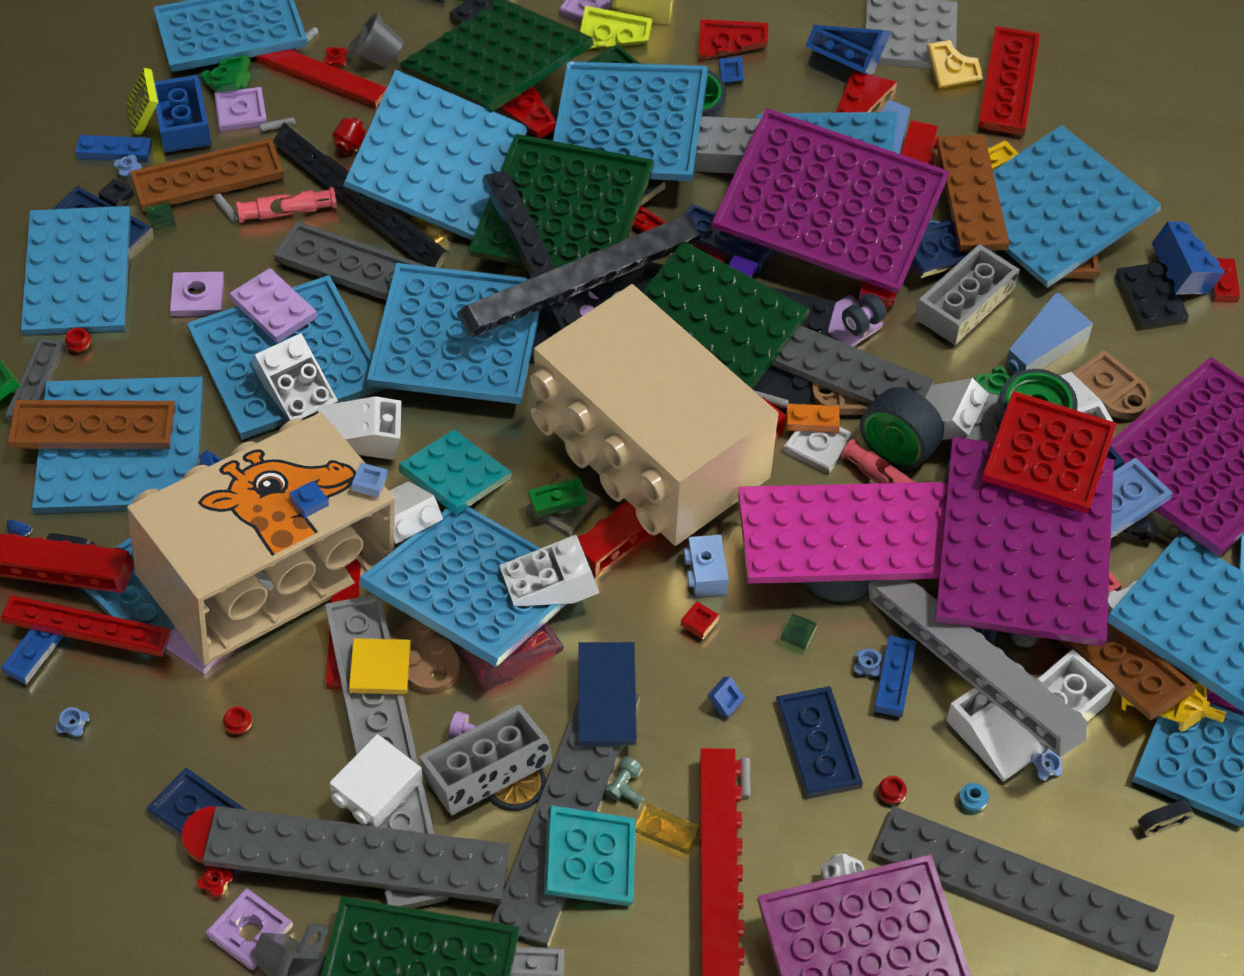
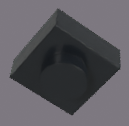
M114 178L98 192V195L102 200L115 207L123 206L133 197L134 192L133 188Z

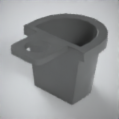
M376 12L366 20L362 31L352 40L345 57L349 59L353 54L357 57L362 56L387 68L400 52L404 40L382 21V15Z
M309 924L301 942L286 934L261 932L253 953L254 962L268 976H318L326 958V955L319 951L327 935L328 927L323 924ZM318 932L315 943L308 946L311 936Z

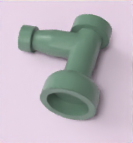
M625 756L619 763L620 773L611 785L606 786L604 789L605 794L615 801H618L622 796L639 807L645 797L641 794L638 795L626 783L630 778L638 777L642 772V767L634 759Z

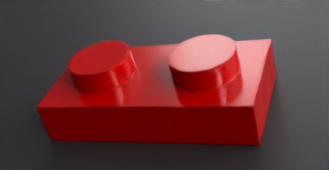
M1216 258L1225 273L1212 288L1213 301L1238 302L1240 290L1235 259Z

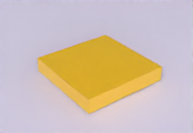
M354 638L349 686L350 693L407 694L411 641Z

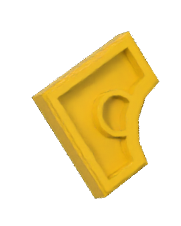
M951 40L927 45L938 90L982 82L983 76L978 58H969L961 55L953 47Z

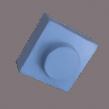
M360 463L352 482V491L379 498L388 477V470Z

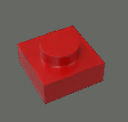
M696 601L682 617L680 625L701 639H704L719 621V614Z

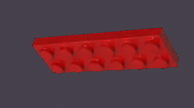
M995 26L978 128L1025 135L1041 33Z

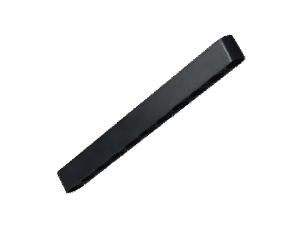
M689 215L679 217L468 304L457 312V317L470 338L476 337L673 254L679 245L684 242L694 245L702 238V235Z

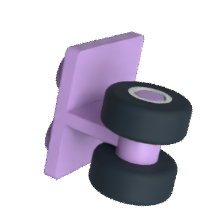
M867 294L859 300V303L851 295L846 296L835 304L828 336L854 347L882 328V321L887 316L885 305L874 294Z

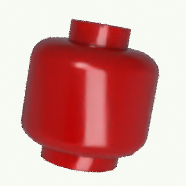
M355 117L352 119L343 118L332 133L333 145L345 154L357 152L367 134L364 123Z

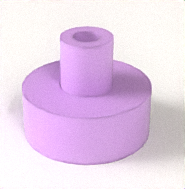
M459 711L454 714L449 729V739H453L477 727L468 723L469 714Z

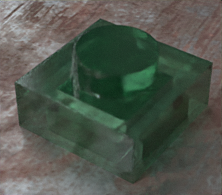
M169 202L145 208L153 231L176 226Z
M792 613L781 634L780 640L806 650L817 630L818 623Z

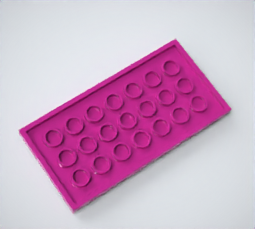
M948 482L738 487L748 584L939 579Z

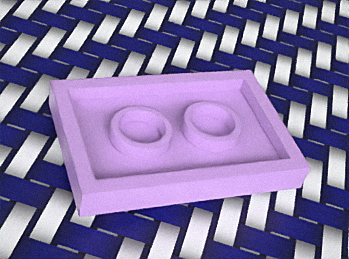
M271 268L230 292V299L276 343H279L317 318V311Z

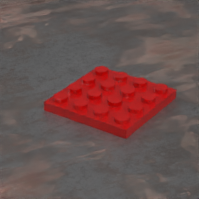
M1013 391L982 480L1088 514L1117 423Z

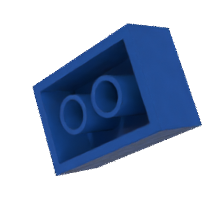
M198 75L154 82L158 99L156 113L164 153L212 145Z

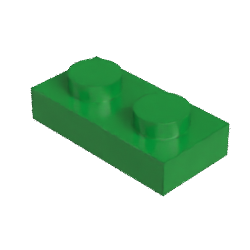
M579 477L528 490V498L536 517L587 504V496Z

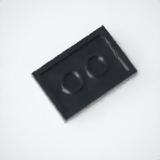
M1160 262L1117 268L1115 273L1139 330L1185 324L1189 319L1179 294H1175L1173 290L1175 285L1172 279H1168L1166 275L1168 270L1165 264Z

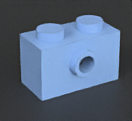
M721 535L689 537L688 548L683 550L685 565H690V571H687L688 587H693L695 597L727 595L729 578Z

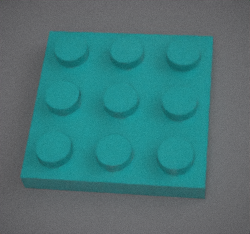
M456 430L450 431L401 462L398 470L417 486L434 495L437 501L456 515L510 480L511 477L509 469Z
M551 805L547 814L544 894L631 906L634 902L636 818Z

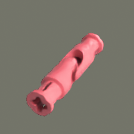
M329 187V190L317 192L313 190L301 191L293 197L288 194L257 198L253 202L241 203L236 201L240 223L253 218L264 220L293 214L294 212L292 211L295 210L309 213L316 212L319 208H337L333 187ZM280 198V206L283 213H274L270 209L271 202Z
M854 438L842 450V458L853 462L858 466L860 472L876 483H916L875 452L867 451Z

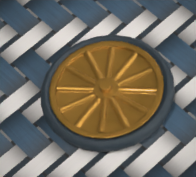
M539 769L493 793L489 798L496 805L508 810L528 808L540 799L546 784L545 774L542 769Z

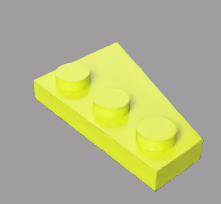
M585 6L580 32L593 37L594 45L587 50L611 48L616 44L619 46L647 44L652 19Z

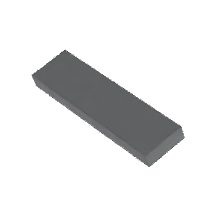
M44 338L38 339L20 380L22 386L15 391L4 416L7 423L12 422L15 400H43L46 381H51L65 349L64 342Z

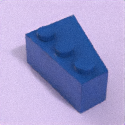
M814 25L805 47L860 72L873 75L891 35V31Z
M1167 221L1151 243L1160 263H1165L1168 268L1166 272L1168 279L1173 278L1176 286L1173 288L1175 294H1209L1225 273L1220 267L1219 261L1210 255L1205 248V244L1197 239L1192 233L1191 227L1185 222Z

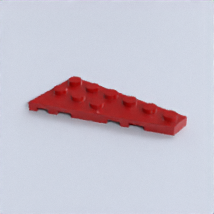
M533 86L496 109L507 118L524 124L528 129L527 132L536 138L546 136L554 131L556 127L554 117L547 106L543 104L538 91H535Z

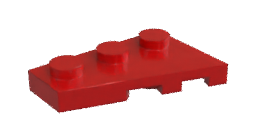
M700 19L698 61L767 47L769 23Z
M853 70L835 113L871 112L877 104H881L885 100V96L889 92L892 93L896 89L897 81Z

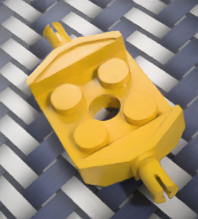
M1183 675L1195 685L1194 693L1159 715L1178 722L1179 730L1185 731L1199 722L1202 717L1223 723L1226 711L1209 707L1210 702L1207 701V688L1193 678ZM1121 695V709L1126 711L1128 705H1133Z

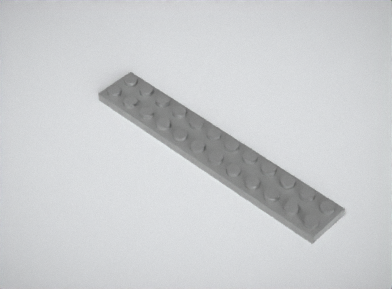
M373 594L325 604L356 755L378 734L419 765L403 694L350 693L349 690L354 638L390 639L381 598ZM423 782L410 793L379 827L434 834ZM384 889L387 904L416 908L448 900V897Z

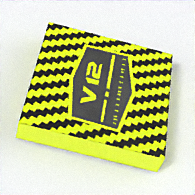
M143 68L127 100L132 133L138 136L143 134L158 104L153 73L151 69Z

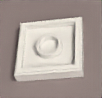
M841 427L839 428V433L795 431L784 445L783 452L829 475L840 460L842 450L854 438L855 434Z

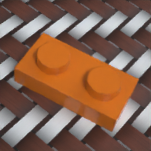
M787 404V431L839 433V406Z

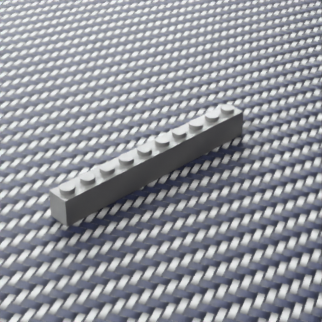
M911 579L872 580L869 582V599L874 605L1061 758L1086 740L1087 720L1084 716L1069 707L1060 696L1054 695L1039 679H1034L1019 663H1014L1000 648L993 646L980 632H976L968 626L935 622L937 600L925 588L918 586Z

